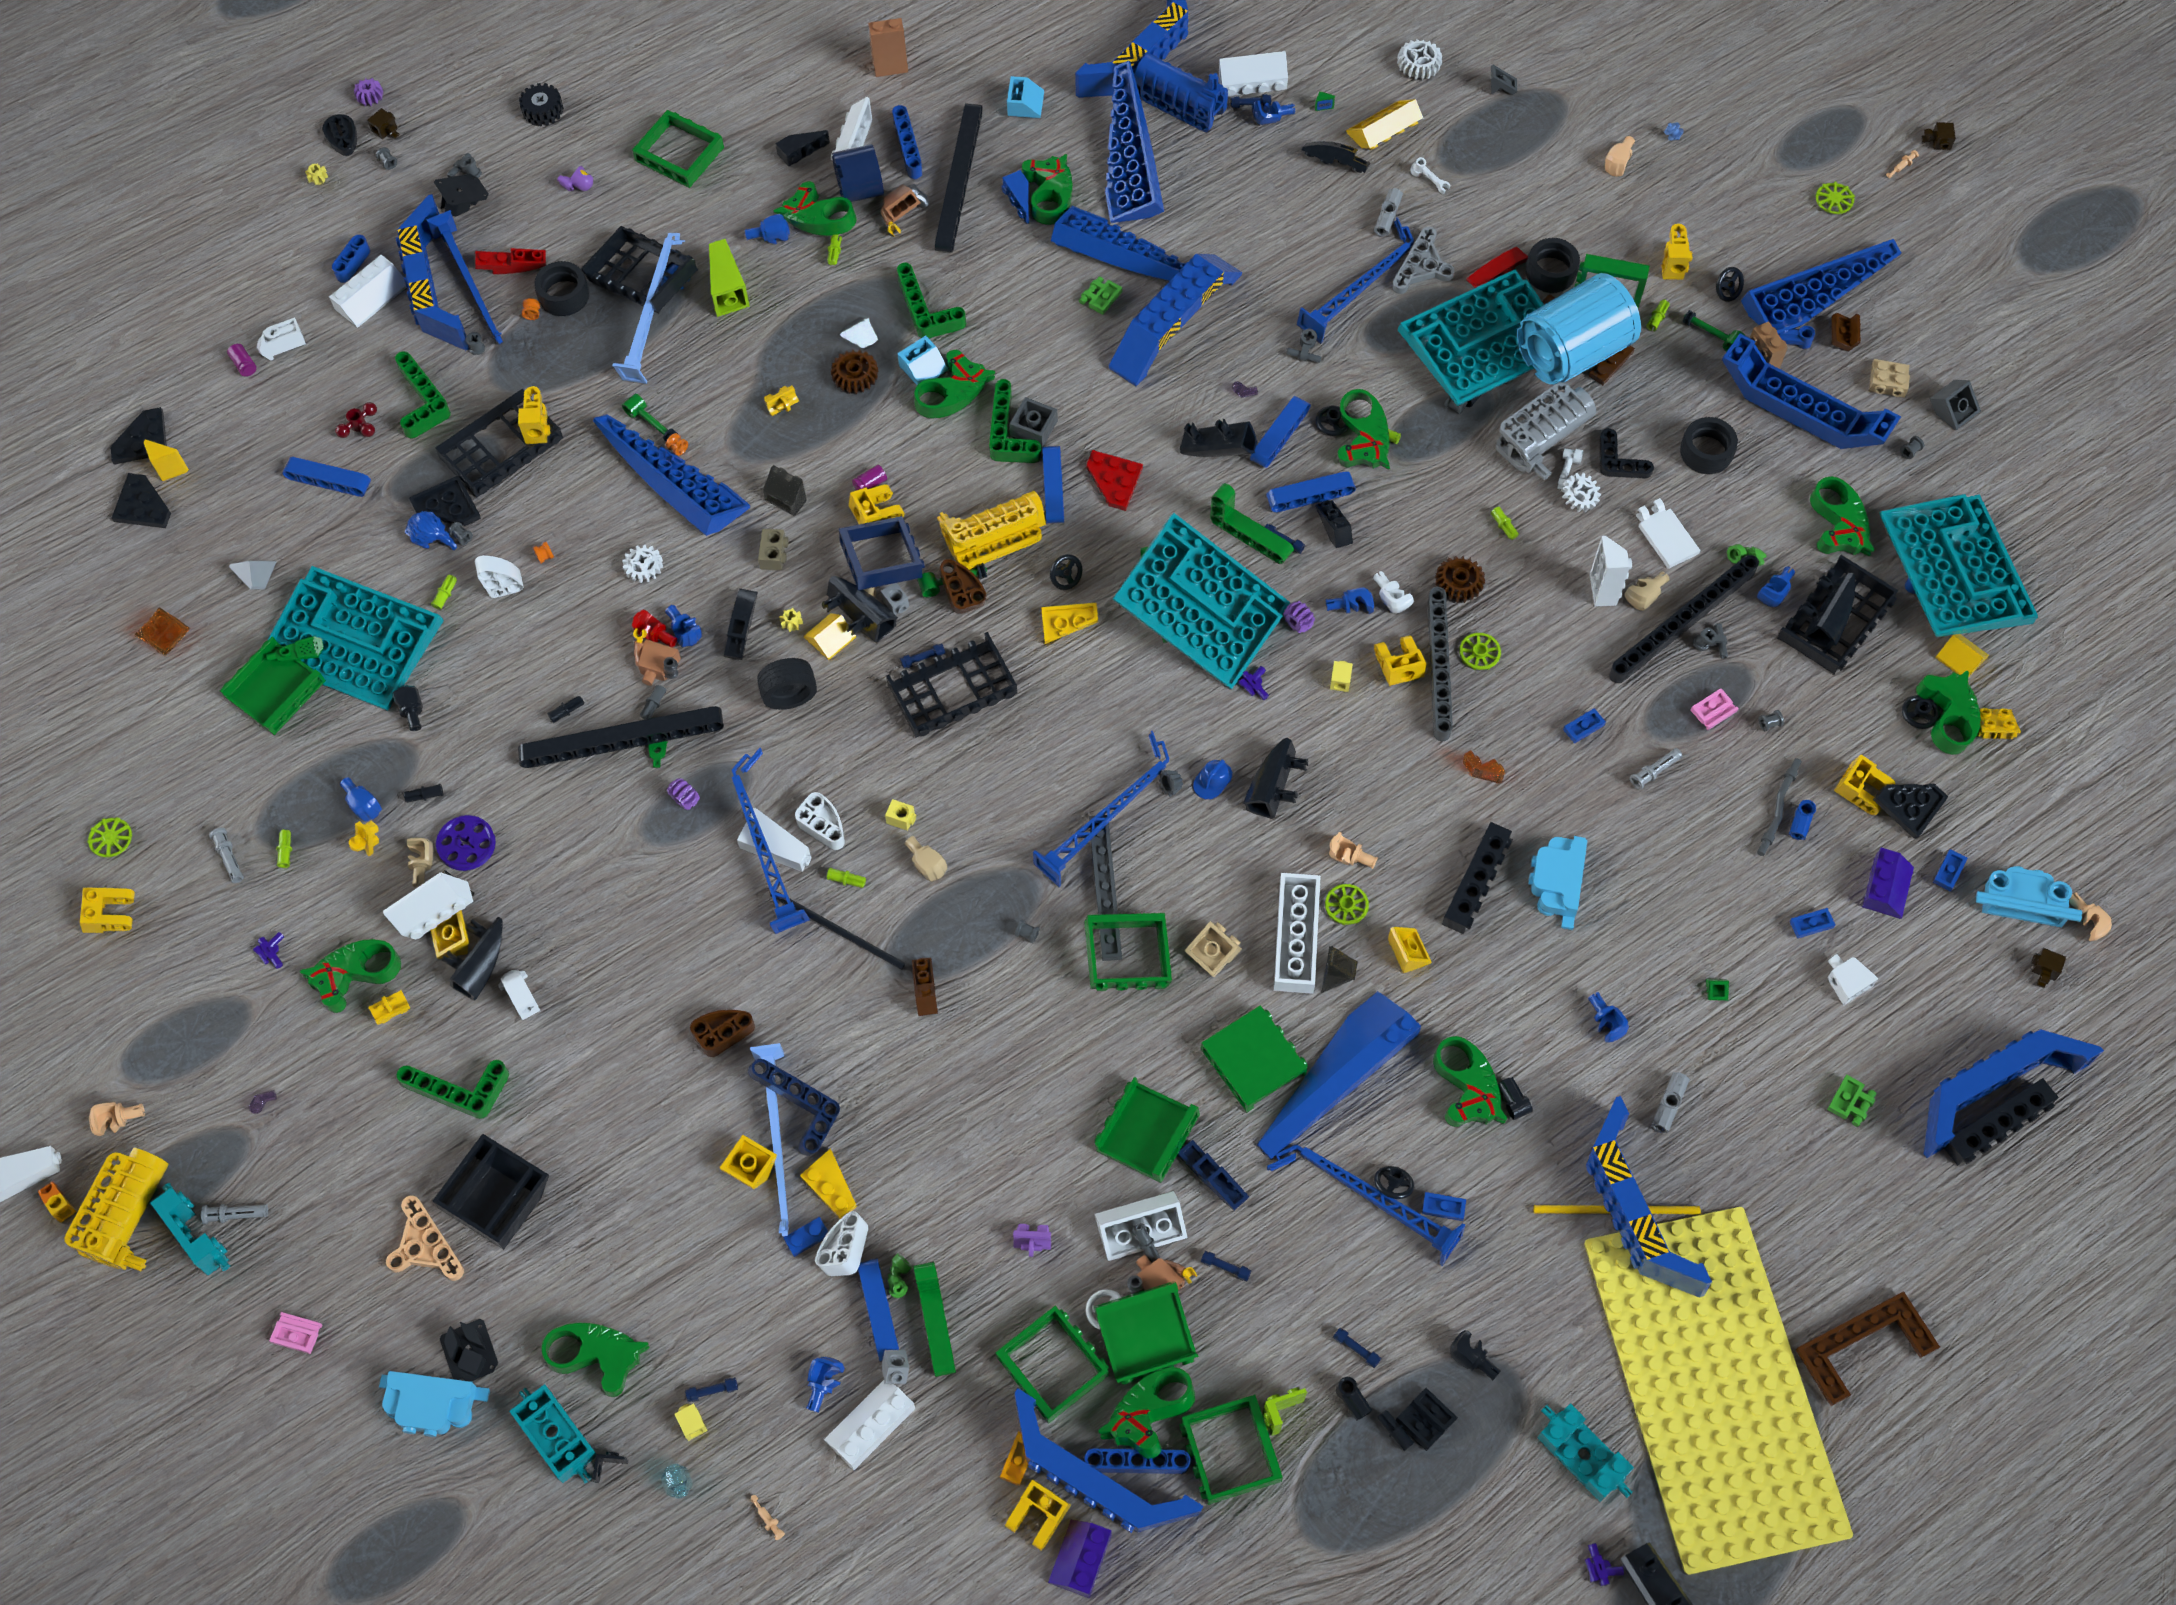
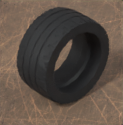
M1560 238L1540 240L1531 248L1526 263L1527 279L1535 288L1543 292L1557 293L1568 289L1573 285L1580 266L1579 252L1574 245ZM1544 258H1556L1563 261L1568 266V269L1564 272L1552 273L1542 269L1537 262Z
M558 261L546 265L537 273L534 281L535 292L540 305L549 314L561 317L570 316L579 312L587 304L589 287L586 277L579 266L568 261ZM570 281L577 284V287L565 296L556 297L547 294L548 289L558 282Z
M1716 417L1696 419L1688 426L1683 435L1680 446L1681 458L1695 472L1701 474L1722 472L1732 462L1738 444L1736 432L1729 423ZM1703 436L1714 438L1724 446L1725 452L1717 455L1705 454L1694 446L1692 440Z
M785 658L774 661L761 669L757 676L761 698L764 704L772 709L786 710L796 708L809 702L817 692L816 680L811 665L808 661L801 658Z

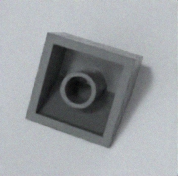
M1953 380L1930 398L1935 414L1954 430L1959 429L1981 412L1970 380Z

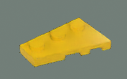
M1097 602L1041 607L1045 644L1098 623Z
M831 1148L800 1175L801 1179L839 1219L857 1207Z

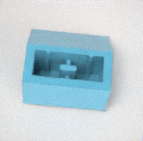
M1011 76L1007 98L1008 116L1041 118L1044 90L1027 77Z
M927 336L922 337L898 353L900 368L916 385L927 379H935L948 371L937 347Z

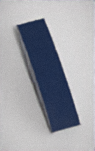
M1191 1140L1179 1151L1178 1156L1233 1211L1249 1198L1247 1193L1222 1166L1220 1167L1208 1153L1205 1154L1194 1140Z

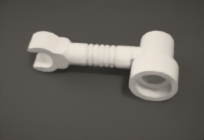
M1418 158L1411 166V174L1415 177H1420L1424 174L1436 185L1441 194H1444L1446 191L1443 187L1449 190L1450 184L1436 177L1425 166L1426 160L1424 158Z
M1564 449L1562 459L1566 460L1557 489L1564 487L1563 483L1568 479L1572 463H1581L1583 450Z

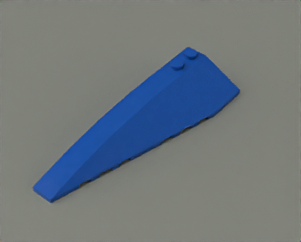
M1891 239L1749 290L1742 298L1741 303L1748 316L1758 325L1769 321L1779 335L1808 322L1901 255V251L1895 240Z
M608 414L593 419V422L613 447L643 480L706 536L721 531L750 509L751 505L722 482L718 485L714 482V477L709 474L706 476L701 474L697 467L686 465L685 460L663 447L658 448L654 446V442L650 439H642L639 437L640 433L635 430H627L625 424Z

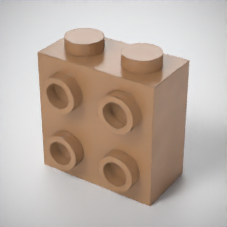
M1768 321L1754 327L1750 339L1756 341L1755 345L1766 362L1780 369L1788 347L1786 342L1778 335L1777 330Z

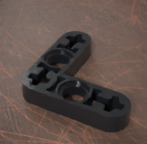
M1606 428L1601 432L1600 471L1603 475L1608 477L1644 479L1651 477L1654 470L1652 462L1637 459H1618L1616 431ZM1607 435L1611 438L1610 443H1607ZM1609 449L1613 451L1614 454L1607 455L1604 453V450ZM1628 465L1632 470L1625 471L1622 467Z

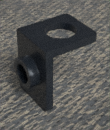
M606 1452V1455L596 1454L592 1480L595 1483L600 1482L603 1462L628 1464L629 1460L624 1456H619V1453Z

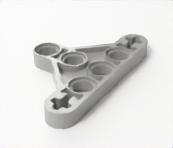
M1425 227L1422 229L1393 280L1392 288L1395 293L1403 294L1411 284L1432 278L1445 282L1452 280L1454 267L1441 261L1434 246L1437 235L1434 228ZM1422 245L1425 246L1426 249L1419 250L1417 247ZM1417 258L1419 262L1414 263L1410 259ZM1432 264L1435 266V268L1429 269L1426 267V265ZM1409 270L1412 274L1405 275L1403 271ZM1448 270L1451 274L1444 275L1442 271Z

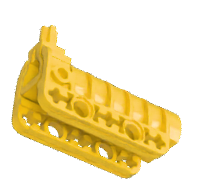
M1035 491L1026 493L1019 498L1011 499L1009 502L999 504L994 508L986 509L981 513L973 514L966 519H960V517L956 519L955 517L949 518L943 512L939 513L940 516L937 517L940 522L941 533L945 538L949 551L956 562L968 569L977 567L976 565L980 566L982 563L985 564L1039 542L1042 539L1039 527L1046 525L1042 501Z
M133 1148L129 1156L116 1152L110 1154L106 1158L65 1234V1243L77 1250L84 1258L115 1269L126 1270L127 1267L138 1271L145 1269L147 1260L134 1256L127 1243L169 1164L163 1159L138 1148ZM113 1160H114V1161L119 1160V1161H120V1164H119V1165L116 1164V1165L114 1166V1165L112 1164V1161H113ZM108 1169H109L110 1171L113 1170V1171L115 1172L114 1175H113L112 1173L108 1172ZM111 1177L108 1186L103 1187L101 1185L103 1179ZM98 1188L102 1191H105L104 1194L102 1192H98ZM97 1197H98V1198L100 1199L99 1203H98V1202H95V1203L92 1202V1199H93V1198H97ZM88 1207H89L90 1209L93 1208L95 1211L92 1212V1211L88 1210ZM91 1215L88 1224L82 1225L81 1220L83 1216ZM79 1226L81 1229H84V1231H79L77 1227ZM73 1236L80 1237L78 1241L73 1242L71 1240Z

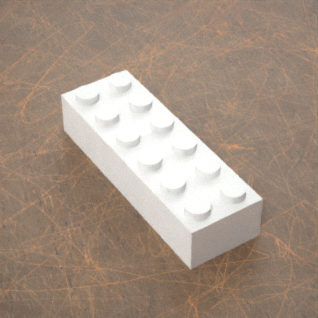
M1281 873L1274 991L1314 993L1320 876Z

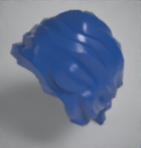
M422 511L412 515L408 520L405 534L410 537L413 544L428 549L429 543L440 540L447 546H450L452 550L457 548V544L453 542L449 533L444 530L445 525L433 512Z

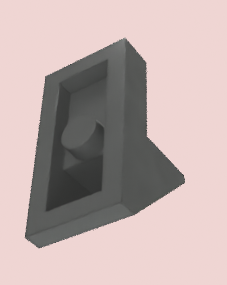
M1491 65V94H1494L1500 88L1512 95L1518 92L1517 78L1497 66Z

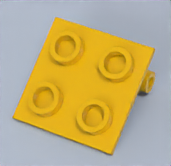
M1980 709L1981 721L1977 736L1981 737V739H1991V736L1992 739H1996V737L1998 739H2013L2017 737L2018 733H2021L2011 709Z

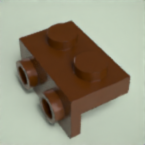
M1839 313L1832 315V345L1849 352L1860 344L1861 323L1859 314H1855L1851 318Z

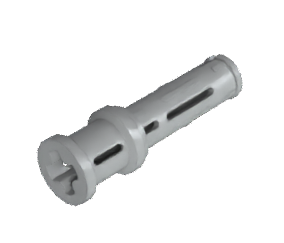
M1674 748L1652 765H1646L1639 773L1632 774L1630 776L1632 785L1638 790L1643 789L1646 783L1654 781L1660 772L1683 757L1681 751Z
M225 828L214 829L209 833V837L214 841L215 851L222 857L231 882L239 883L244 877L233 855V845L226 836L227 831Z
M221 1204L220 1207H208L205 1205L202 1206L201 1210L203 1224L214 1221L225 1223L228 1219L268 1217L267 1204L228 1207L225 1204ZM254 1211V1212H248V1213H238V1212Z

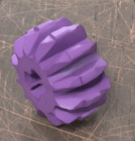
M365 78L364 81L359 80V84H355L354 95L359 104L362 103L364 106L369 104L372 107L373 103L378 104V100H382L383 89L378 81H375L373 78L369 80Z
M1300 601L1288 605L1283 614L1286 618L1285 621L1288 622L1293 631L1298 633L1308 631L1315 621L1314 613L1310 611V608L1305 603L1302 604Z
M677 778L667 788L668 795L680 807L686 810L694 807L700 799L695 789L681 778Z

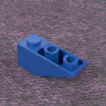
M1019 170L1003 177L1001 188L1003 193L1008 195L1011 205L1016 207L1019 217L1023 218L1026 224H1028L1029 184L1022 171Z

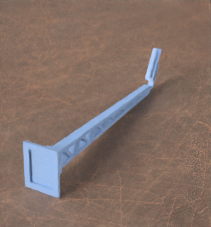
M668 233L667 238H665L629 356H626L624 364L613 363L612 365L624 381L647 384V380L640 371V362L654 313V308L649 301L660 290L671 246L681 245L682 242H685V240H680V233Z
M780 1043L750 1047L755 1060L765 1059L775 1066V1060L784 1057ZM773 1075L772 1080L776 1084L775 1075ZM766 1087L773 1152L777 1154L775 1169L782 1220L779 1226V1233H782V1236H788L789 1221L777 1093Z

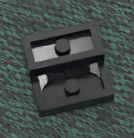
M1425 1388L1396 1418V1421L1399 1425H1403L1402 1428L1427 1451L1458 1417L1432 1392Z

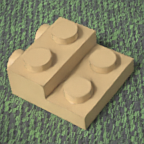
M1874 359L1872 362L1869 391L1905 398L1909 389L1910 365Z
M1210 921L1185 949V952L1211 976L1215 977L1227 963H1230L1242 948L1239 946L1241 942L1233 935L1229 937L1224 933L1227 930L1219 922L1214 924Z

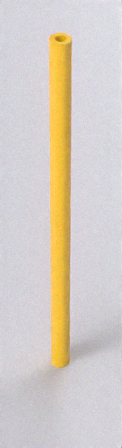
M1533 1205L1534 1214H1611L1606 1211L1604 1205ZM1648 1206L1651 1214L1701 1213L1700 1206Z

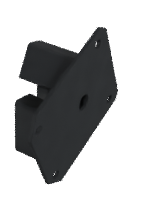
M471 174L436 179L434 181L442 195L440 209L445 207L444 212L450 210L454 217L469 211L470 205H476L478 201L486 200L489 195L479 178Z
M482 1319L468 1324L460 1322L461 1327L456 1329L450 1326L447 1333L442 1334L440 1337V1342L454 1380L463 1378V1381L472 1382L493 1373L498 1365L485 1322ZM468 1345H470V1346L472 1347V1349L469 1350V1349H467V1348H465V1347L468 1346Z

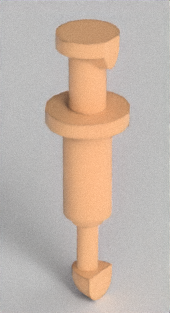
M1913 150L1909 156H1903L1902 161L1894 167L1891 173H1887L1886 176L1891 178L1896 172H1900L1904 167L1910 166L1913 163L1912 159L1919 156L1918 152Z
M752 1495L751 1502L758 1508L757 1513L765 1522V1529L767 1531L772 1530L776 1540L781 1539L785 1533L777 1527L779 1521L773 1519L765 1507L760 1506L756 1495Z

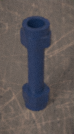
M1262 94V97L1241 99L1239 96L1231 97V108H1240V105H1252L1255 101H1260V104L1263 106L1265 103L1271 105V95Z
M1266 524L1265 528L1288 541L1293 546L1294 552L1302 553L1305 548V544L1298 539L1295 541L1277 531L1276 527L1272 524Z
M942 643L933 645L932 649L913 656L905 655L900 658L903 669L913 667V663L935 655L942 656L945 654V649Z
M1205 1251L1201 1259V1263L1209 1267L1214 1265L1237 1275V1279L1246 1282L1252 1271L1245 1266L1240 1268L1216 1258L1212 1252Z
M1339 1328L1333 1338L1339 1344L1344 1343L1366 1359V1364L1375 1369L1382 1358L1374 1351L1371 1353L1350 1338L1346 1330Z
M736 1377L727 1378L723 1383L699 1389L696 1386L685 1390L687 1401H699V1397L723 1391L728 1393L738 1390Z

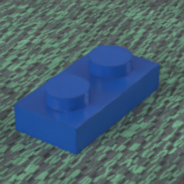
M1594 708L1565 725L1563 730L1575 744L1605 726L1606 721Z
M1950 849L1932 883L1951 892L1968 858Z
M1828 908L1794 917L1789 921L1797 939L1835 927V922Z
M1425 1192L1422 1214L1463 1221L1466 1199Z
M818 1217L783 1238L795 1257L823 1241L828 1230L821 1218Z

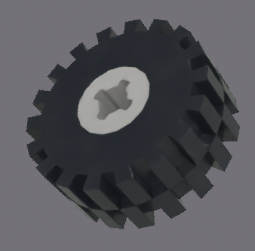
M537 83V86L530 85V89L525 88V93L522 92L520 94V108L524 119L528 123L531 122L534 126L536 123H538V126H542V124L548 126L549 122L553 124L556 122L555 119L559 120L561 118L560 114H563L564 106L558 89H554L553 85L548 87L547 83H544V85Z

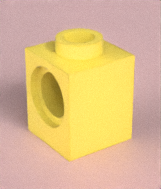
M1334 661L1330 685L1331 690L1349 692L1352 663Z
M893 799L885 814L887 824L907 831L910 825L915 823L917 816L914 806ZM900 814H906L904 817H898Z
M694 1403L692 1405H683L675 1413V1417L688 1441L708 1431Z

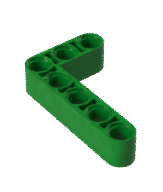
M905 262L898 265V281L920 338L924 336L933 338L962 330L966 327L965 310L961 307L929 314L911 264Z
M401 351L395 356L398 368L425 403V405L400 420L405 436L413 439L447 420L451 412L444 397L408 352Z
M1000 379L995 385L989 441L990 457L998 462L1037 463L1041 460V444L1037 440L1008 439L1012 400L1011 383L1007 379Z
M1223 483L1211 497V521L1222 530L1276 563L1283 564L1294 551L1293 546L1285 539L1234 509L1235 490L1229 484Z
M501 1060L491 1061L473 1092L407 1065L399 1068L396 1075L404 1088L475 1118L482 1119L490 1113L509 1078V1071ZM502 1069L501 1073L494 1074L496 1070ZM407 1075H412L410 1079L404 1080ZM430 1082L427 1087L422 1088L424 1083ZM493 1086L491 1091L484 1092L487 1087ZM447 1089L445 1094L439 1095L442 1090ZM464 1096L465 1099L458 1103L457 1100ZM478 1104H483L479 1110H475Z
M933 1261L914 1265L935 1377L954 1374L956 1369L935 1263Z

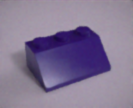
M1882 847L1879 849L1874 858L1863 908L1895 918H1902L1914 866L1901 853Z
M1071 1519L1048 1583L1090 1599L1112 1536V1530L1090 1522Z

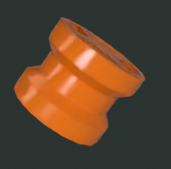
M532 298L525 299L523 301L524 309H522V316L528 320L538 319L540 302Z
M677 433L672 434L665 444L677 456L682 455L688 448V442L685 439H681V436Z
M543 542L539 547H533L540 564L544 563L546 559L554 558L547 542Z

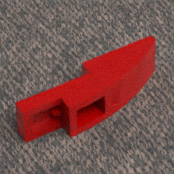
M511 248V253L475 251V269L493 270V274L522 273L546 266V250Z

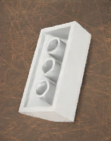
M1286 52L1220 59L1218 82L1228 89V96L1286 90L1288 83Z
M868 97L852 105L850 111L846 113L845 125L841 127L840 138H837L836 149L832 153L864 145L872 123L870 99Z
M380 255L330 295L329 298L334 309L358 328L407 287L404 277L393 263Z
M1607 536L1601 537L1590 572L1595 607L1617 605L1619 598L1622 597V589L1625 588V580L1628 579V571L1632 568V560L1628 558L1627 550Z
M440 872L385 909L383 913L402 936L416 940L431 929L436 928L443 921L450 919L458 911L465 909L467 905L473 902L467 881Z
M1174 1191L1095 1214L1108 1261L1144 1251L1139 1248V1241L1132 1231L1133 1227L1140 1223L1145 1225L1148 1234L1154 1239L1155 1247L1187 1238L1180 1202Z
M883 1380L824 1441L855 1470L915 1410V1405L896 1385L885 1384Z

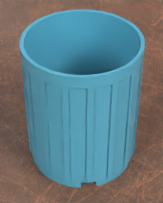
M1599 273L1529 313L1520 322L1521 327L1517 329V342L1527 366L1532 365L1537 371L1535 375L1540 380L1551 385L1559 382L1564 383L1635 343L1641 332L1640 315L1632 296L1624 285L1609 274Z

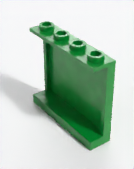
M271 637L263 643L257 653L253 654L242 668L237 670L234 677L223 685L220 692L227 700L271 734L275 735L326 680L316 669L313 670L301 660L279 662L275 659L267 661L266 654L275 653L277 648L283 647L274 637Z
M1261 1005L1201 1042V1051L1246 1113L1254 1108V1104L1301 1074L1305 1076L1308 1066L1302 1056L1299 1057L1295 1052L1294 1044L1290 1040L1287 1041L1283 1036L1282 1028L1274 1024L1270 1012L1267 1009L1264 1010Z
M1134 1077L1131 1082L1126 1084L1123 1097L1119 1098L1115 1103L1112 1116L1109 1115L1107 1117L1102 1133L1099 1132L1094 1141L1098 1153L1162 1183L1200 1116L1199 1108L1193 1104L1188 1107L1138 1083L1137 1078Z
M1175 1281L1093 1306L1117 1383L1121 1382L1122 1385L1134 1381V1377L1141 1375L1144 1378L1153 1373V1371L1174 1367L1175 1364L1181 1362L1182 1365L1194 1362V1358L1199 1357L1195 1351L1178 1294L1179 1289Z

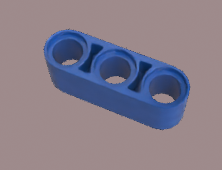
M363 235L353 236L332 264V269L339 282H348L370 254L369 245Z

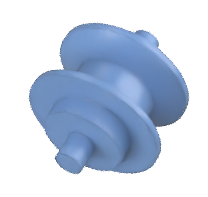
M1678 122L1668 123L1664 131L1666 135H1669L1668 139L1670 141L1679 140L1684 130L1679 128L1680 124Z

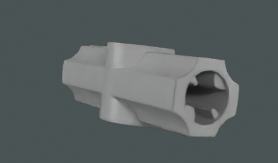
M1397 188L1389 189L1386 199L1382 204L1381 212L1374 228V232L1378 236L1384 237L1388 235L1392 223L1395 221L1396 213L1403 197V193Z
M1673 1072L1651 1125L1655 1131L1660 1133L1669 1132L1690 1080L1685 1074ZM1666 1100H1672L1675 1105H1669Z

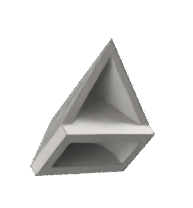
M245 561L230 564L229 567L250 589L264 590L277 561Z

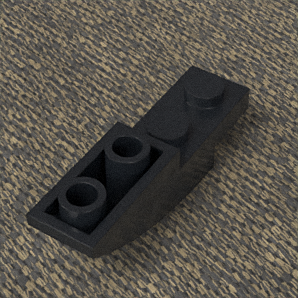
M1318 141L1306 143L1302 147V151L1307 156H1315L1327 165L1333 164L1335 159H1337L1338 163L1345 166L1349 165L1359 173H1365L1370 165V162L1355 156L1358 149L1345 144Z
M739 588L727 632L724 657L743 660L758 595L757 591Z

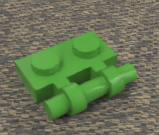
M1099 276L1090 283L1088 290L1081 294L1082 297L1079 299V303L1084 305L1087 301H1090L1089 308L1103 315L1122 293V287L1110 280L1103 284L1104 279Z
M1846 1074L1827 1110L1845 1120L1849 1114L1853 1115L1852 1125L1859 1127L1861 1122L1865 1121L1869 1107L1873 1106L1877 1093L1871 1089L1867 1094L1862 1092L1865 1084ZM1857 1099L1862 1102L1859 1109L1854 1106Z

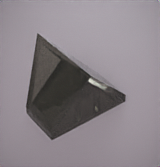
M862 317L845 325L838 334L862 347L863 350L879 342L868 319Z
M1329 946L1321 993L1355 980L1358 962L1333 946Z

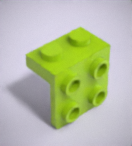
M1296 1387L1287 1391L1288 1394L1280 1396L1275 1394L1267 1398L1268 1401L1265 1402L1263 1408V1419L1267 1431L1270 1430L1271 1436L1279 1434L1283 1423L1278 1411L1304 1402L1307 1394L1306 1388L1300 1389V1387Z

